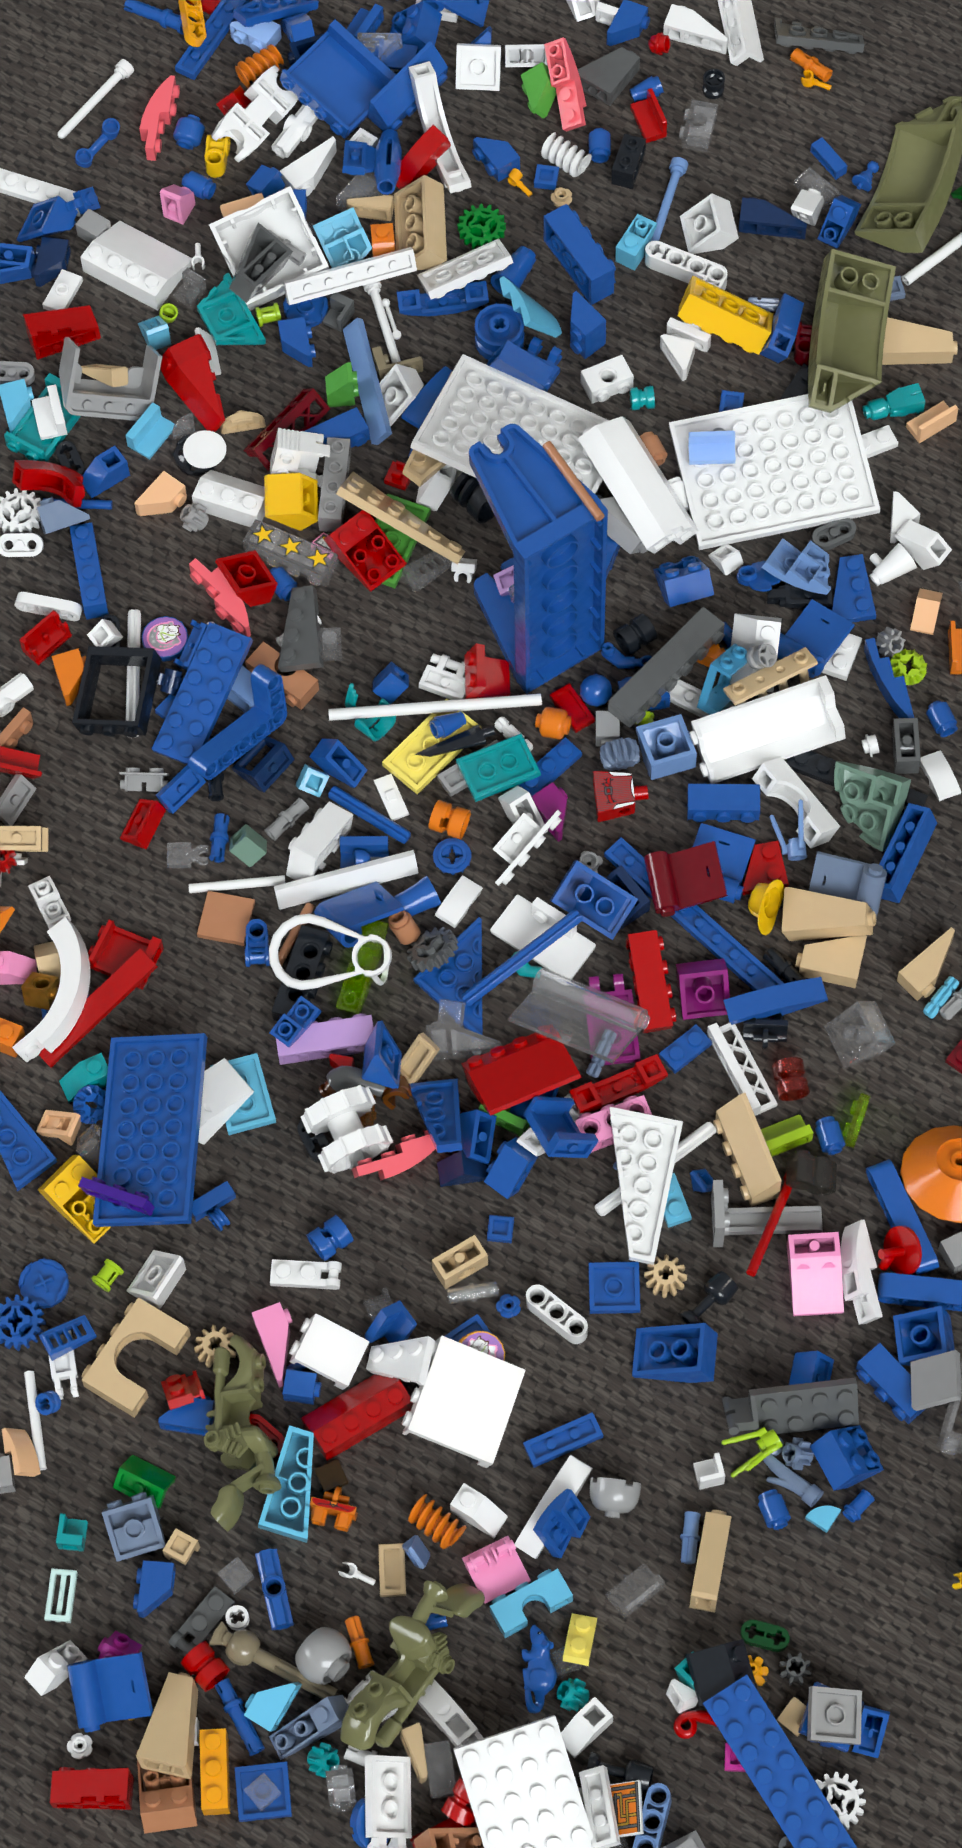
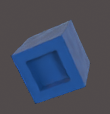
M391 661L373 679L372 691L385 699L389 704H392L409 687V675Z

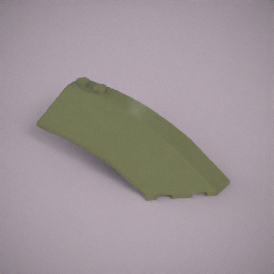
M950 96L942 100L943 105L935 109L929 107L915 114V119L909 122L901 121L895 125L896 130L882 177L866 212L854 231L855 235L902 253H923L946 207L962 155V96Z
M831 249L824 258L810 342L808 366L809 408L831 413L882 383L885 330L896 266Z

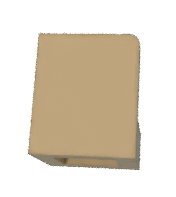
M175 1529L162 1551L165 1558L169 1560L173 1558L186 1565L194 1550L198 1552L200 1545L198 1540Z

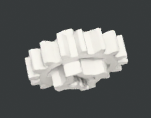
M15 488L13 494L6 491V498L0 497V527H2L3 533L8 531L10 533H24L25 531L32 533L31 528H40L38 522L40 520L36 508L41 506V499L36 498L34 492L28 495L27 490L19 493L17 488Z
M835 1772L833 1778L830 1779L826 1773L823 1776L824 1782L818 1779L815 1782L821 1791L826 1790V1799L830 1805L833 1796L837 1800L842 1799L840 1808L836 1804H832L831 1807L845 1829L849 1830L850 1821L855 1825L859 1821L855 1815L862 1816L864 1810L859 1808V1806H863L866 1803L865 1799L859 1798L864 1790H856L855 1787L858 1781L854 1780L850 1783L848 1781V1774H845L843 1779H841L838 1772ZM836 1785L843 1786L848 1790H841ZM854 1801V1808L848 1815L846 1806Z

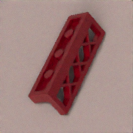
M314 388L303 389L244 451L249 457H257L264 467L270 470V462L262 453L268 447H274L271 444L276 439L278 428L287 430L290 426V430L294 431L308 430L330 410L329 406ZM314 400L321 407V410L316 415L310 414V404ZM298 416L304 417V427L301 430H295V419Z

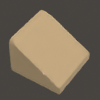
M793 1697L777 1719L780 1724L797 1737L800 1734L798 1730L806 1705L796 1697Z

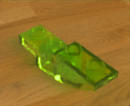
M375 921L364 925L361 928L362 935L365 937L370 934L378 935V937L385 940L389 924ZM368 941L359 949L357 959L362 969L377 970L383 952L380 943ZM352 961L349 962L346 973L355 971ZM364 974L344 979L336 1008L360 1014L373 979L364 976Z

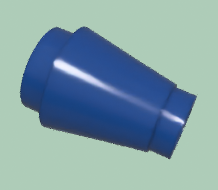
M650 76L629 89L633 101L647 99V89L650 88L653 89L656 97L664 93L659 77Z
M461 711L435 716L429 722L430 730L436 739L440 737L444 739L463 725H466V718Z

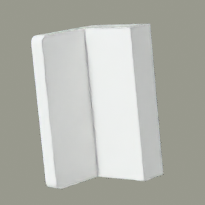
M56 384L47 386L49 396L32 400L41 440L68 435Z

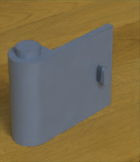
M818 851L809 891L865 902L875 912L877 920L887 872L879 864H868Z

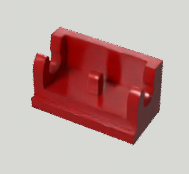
M54 610L19 639L22 651L37 665H40L72 637L68 624L66 622L62 623L58 613Z

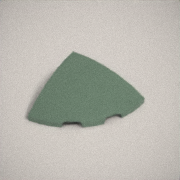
M836 761L834 785L835 791H838L842 802L840 809L848 824L854 822L863 831L859 835L862 840L882 852L885 851L901 816L911 779L867 766Z

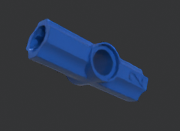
M277 1549L262 1550L256 1553L255 1557L271 1629H287L293 1626L294 1622ZM277 1584L281 1586L279 1593L272 1595L267 1592L271 1585Z

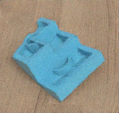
M353 207L313 225L331 268L363 260L372 249Z
M504 276L499 279L503 297L511 299L513 310L522 314L524 326L555 338L562 334L558 321L548 310Z

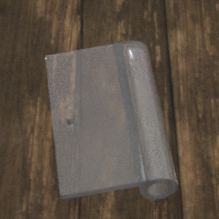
M541 968L537 972L532 992L509 1017V1022L612 1064L639 1032L647 1028L650 1021L647 1009L545 968Z

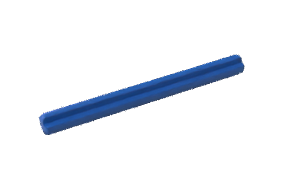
M576 909L572 910L463 993L461 996L463 1001L468 1006L474 1004L582 922L583 917Z

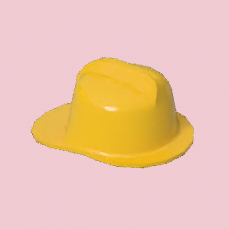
M778 879L773 880L770 884L758 883L748 901L749 911L758 918L759 931L765 936L773 929L784 897V884Z

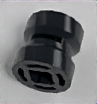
M709 69L703 75L702 91L709 99H718L724 93L725 75L721 70Z

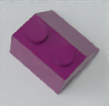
M724 958L676 964L682 1019L727 1015L723 1000L730 998L728 969Z

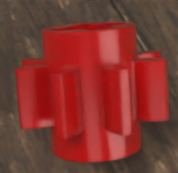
M0 850V858L4 859V861L0 860V874L1 872L10 874L11 867L17 866V862L14 859L16 856L15 850Z

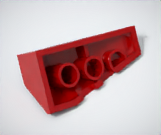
M197 334L169 347L162 355L160 370L165 380L207 431L216 432L225 421L220 394L216 393L213 383L216 380L215 372H211L209 361L212 360L210 351L202 335Z

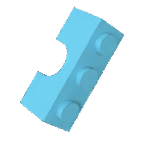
M548 1569L537 1576L538 1580L530 1584L524 1582L514 1589V1593L508 1596L505 1594L500 1595L492 1601L490 1613L504 1638L528 1626V1620L523 1613V1608L528 1602L536 1600L544 1603L551 1614L573 1601V1594L558 1569L554 1571Z

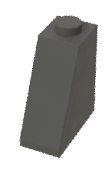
M621 47L579 68L578 73L583 91L611 106L640 70V57L633 51H628Z

